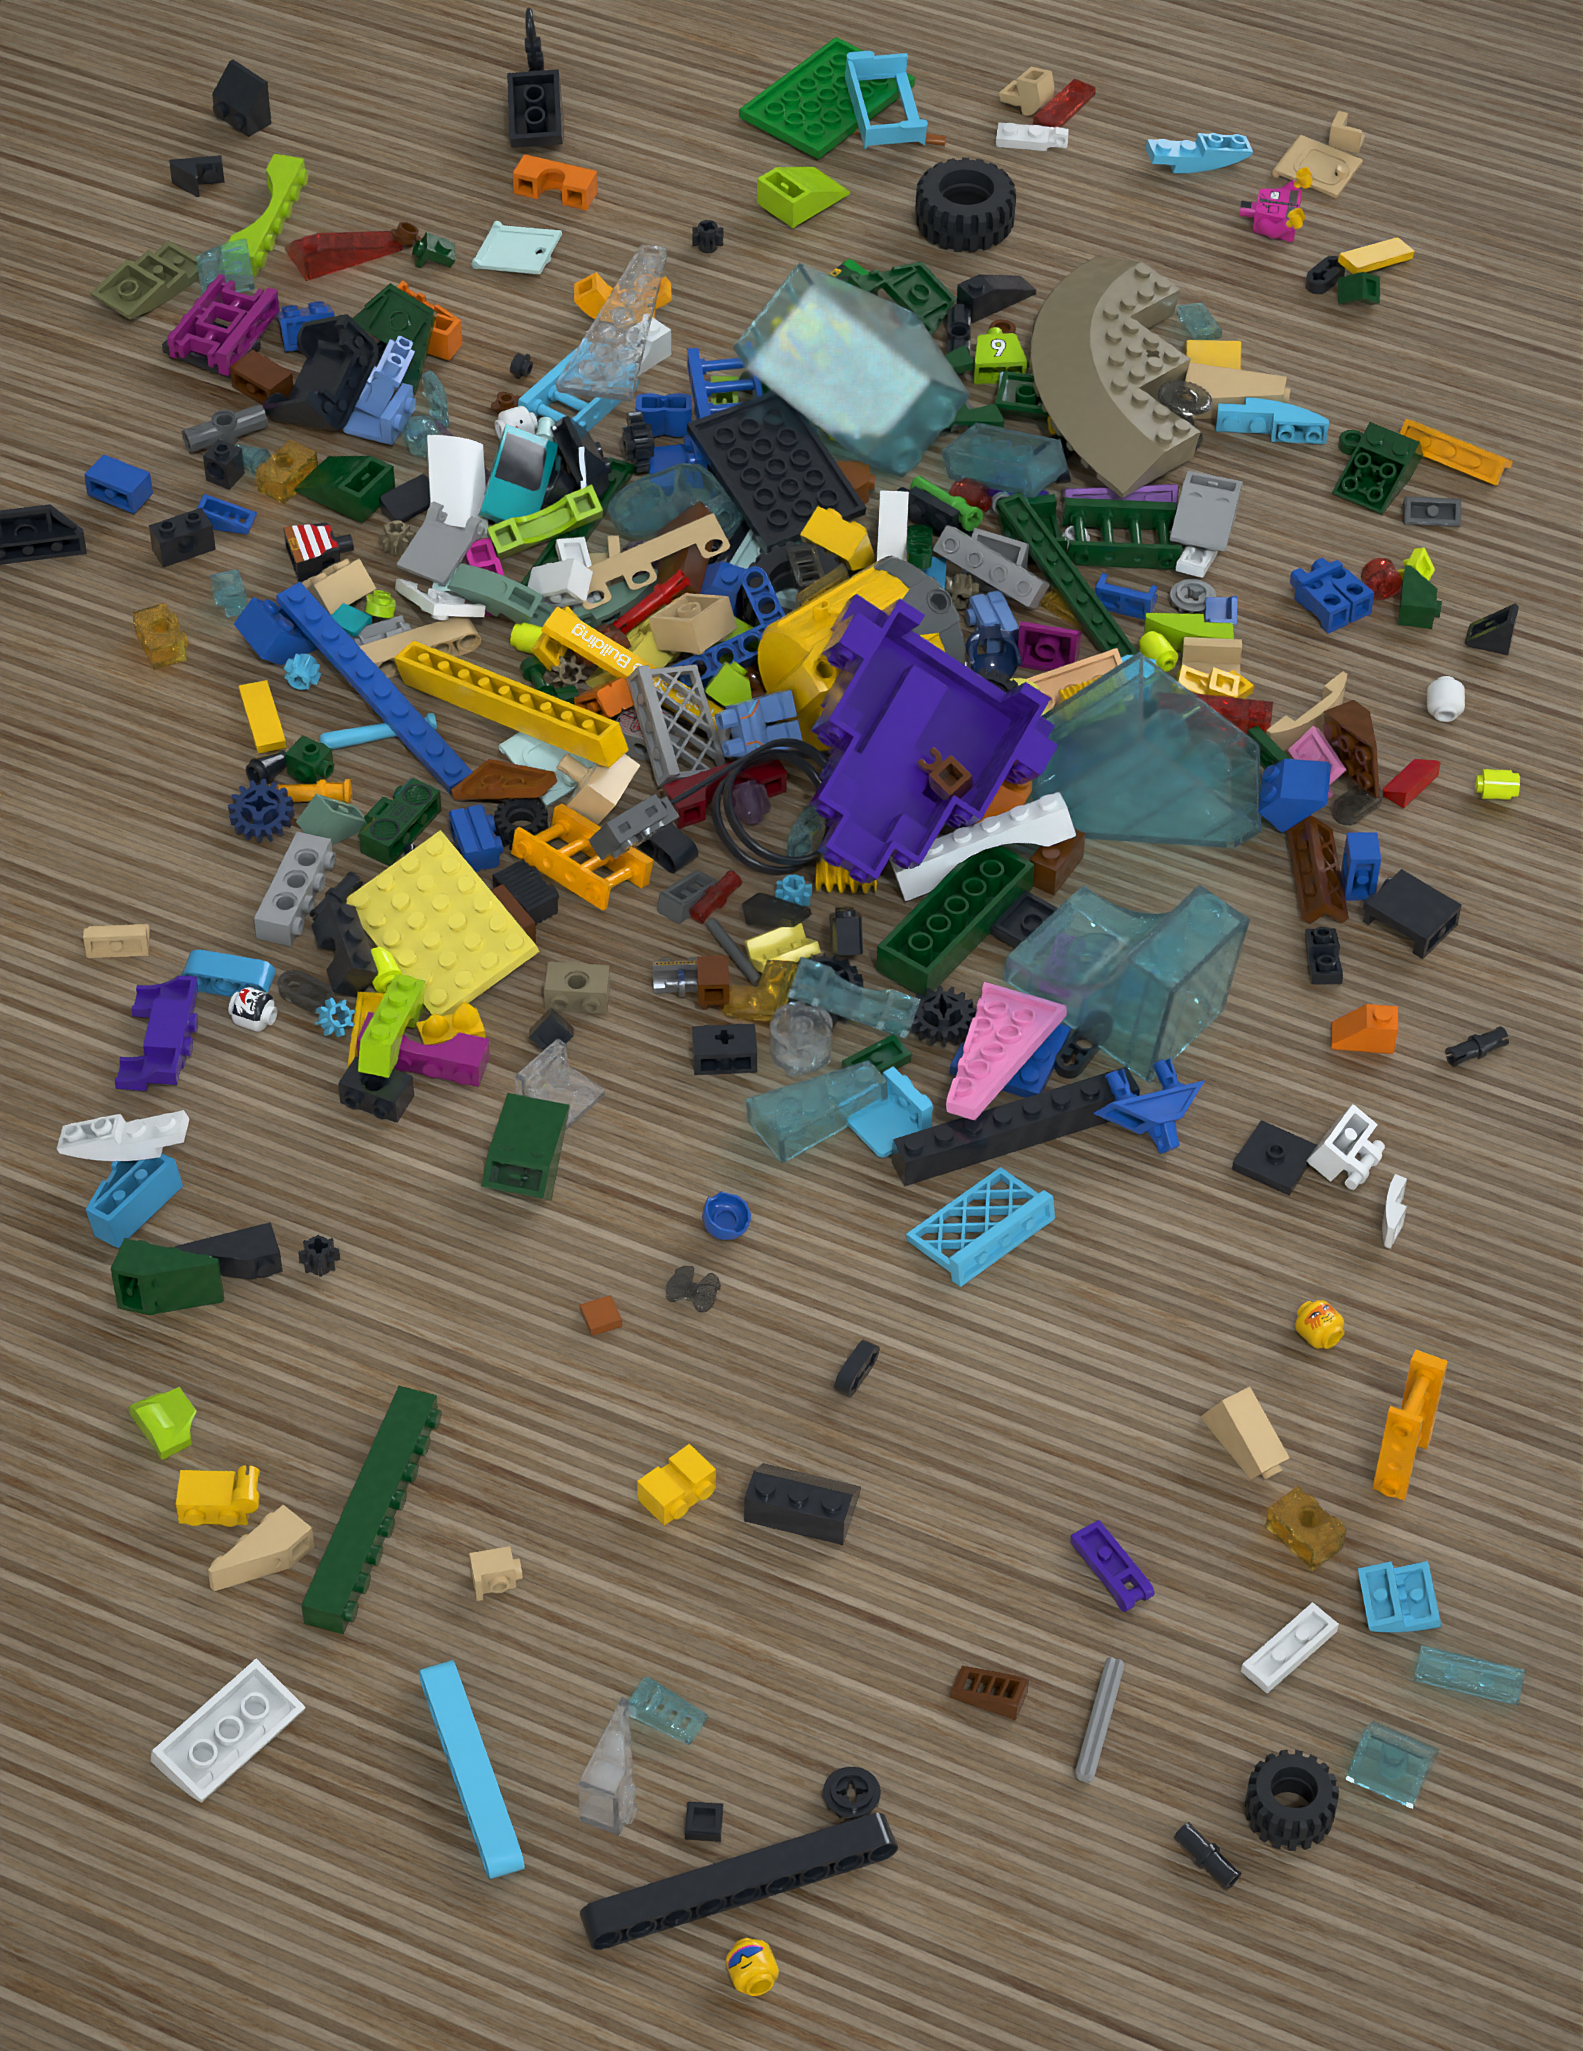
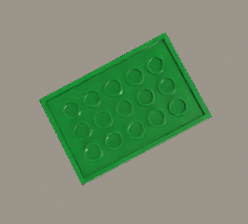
M835 37L739 109V118L820 159L858 128L845 80L847 54L863 50ZM907 73L909 84L912 88L915 86V77ZM895 78L858 81L869 120L900 97Z

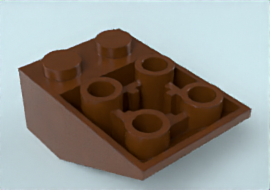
M1355 700L1325 710L1323 732L1326 740L1346 768V771L1342 774L1374 798H1379L1377 745L1370 711Z

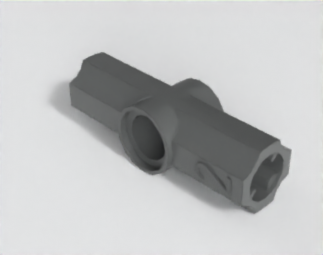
M261 404L235 413L230 410H219L212 415L211 421L182 430V438L189 453L212 446L218 439L235 445L238 442L239 436L268 427V419Z

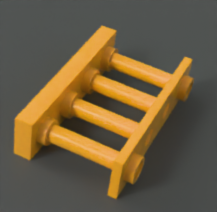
M563 803L554 807L551 827L534 836L521 827L516 828L511 854L519 859H524L530 866L534 865L540 872L602 911L607 909L611 888L623 881L628 880L641 889L649 885L654 859L632 846L629 848V851L616 859L609 856L601 861L588 841L601 827ZM559 837L569 844L556 850L548 845L547 842ZM581 851L590 856L591 859L579 864L569 857ZM604 865L615 873L603 879L593 873V871Z
M1416 1349L1411 1358L1401 1409L1390 1406L1372 1488L1387 1497H1395L1405 1501L1417 1446L1427 1450L1431 1441L1448 1364L1447 1360Z

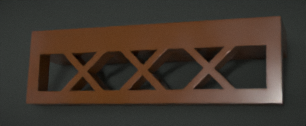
M1310 815L1286 831L1301 918L1311 924L1326 913L1343 923L1349 919L1333 829Z

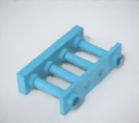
M584 341L518 399V406L525 407L529 413L533 412L536 417L540 415L549 417L556 423L566 415L548 406L558 400L580 411L572 419L589 431L629 394L635 392L639 384L637 366L632 364L622 374L595 361L594 345ZM592 371L612 381V383L605 389L582 378V376L586 372ZM572 386H576L596 396V398L588 404L565 391Z

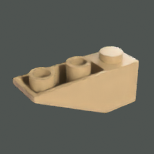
M284 1505L274 1513L267 1514L258 1527L251 1533L243 1535L224 1556L217 1557L208 1569L211 1589L218 1591L290 1569L315 1547L312 1527Z

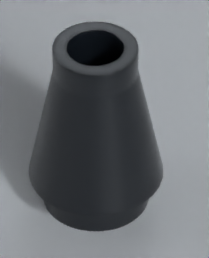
M280 750L276 753L251 759L246 766L248 779L250 781L253 780L256 785H260L262 779H266L267 784L271 782L287 767L286 752Z

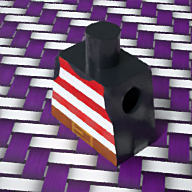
M328 523L283 527L285 547L298 582H303L312 576H316L322 573V570L340 562L341 553L354 551L351 535L335 537Z

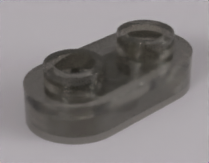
M1355 785L1334 801L1332 809L1333 819L1341 825L1351 826L1357 824L1381 806L1383 798L1382 788L1379 786L1380 797L1374 798L1368 792L1361 789L1360 786Z
M289 970L278 978L279 995L284 1000L310 1013L319 1014L316 1012V1008L326 1007L325 1000L330 998L335 1000L334 991L331 986L302 971Z

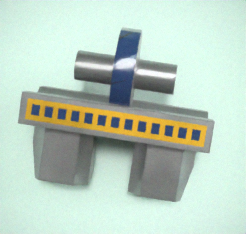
M690 957L688 960L672 961L670 958H659L658 961L653 962L654 993L679 992V997H685V992L697 991V957Z

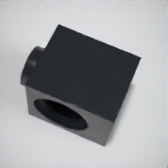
M218 439L203 455L205 476L208 482L230 490L245 474L242 448Z

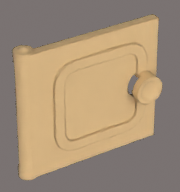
M1299 135L1272 170L1271 175L1274 178L1282 176L1296 181V172L1303 167H1308L1312 173L1311 178L1313 180L1310 188L1337 198L1361 166L1363 159Z

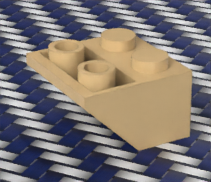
M348 558L325 568L322 570V573L301 582L330 615L343 603L349 605L376 589L360 558L349 562Z

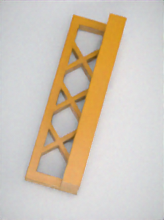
M1405 419L1399 433L1419 441L1423 456L1493 485H1498L1504 468L1510 469L1513 463L1510 459L1413 420Z

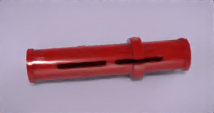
M679 569L677 573L662 585L658 583L654 586L652 593L620 618L613 621V625L618 629L623 626L620 631L626 636L627 633L664 604L669 605L675 595L691 585L690 579L686 576L680 581L685 573Z

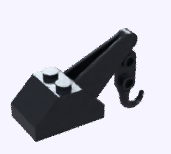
M529 7L526 9L525 51L527 53L529 70L528 72L507 73L511 148L563 144L565 137L559 69L545 70L541 38L536 35L533 10Z

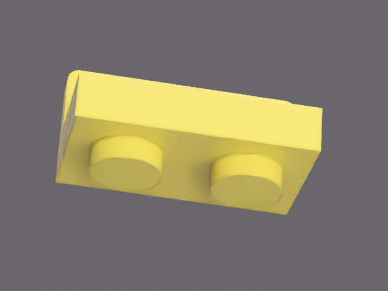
M797 920L745 940L751 964L757 971L765 973L767 976L784 972V967L791 963L798 964L800 957L809 960L811 954L821 953L818 941L806 938L802 923Z

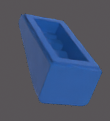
M203 494L197 509L202 507L213 525V530L249 534L257 512ZM245 519V522L241 523L239 520Z

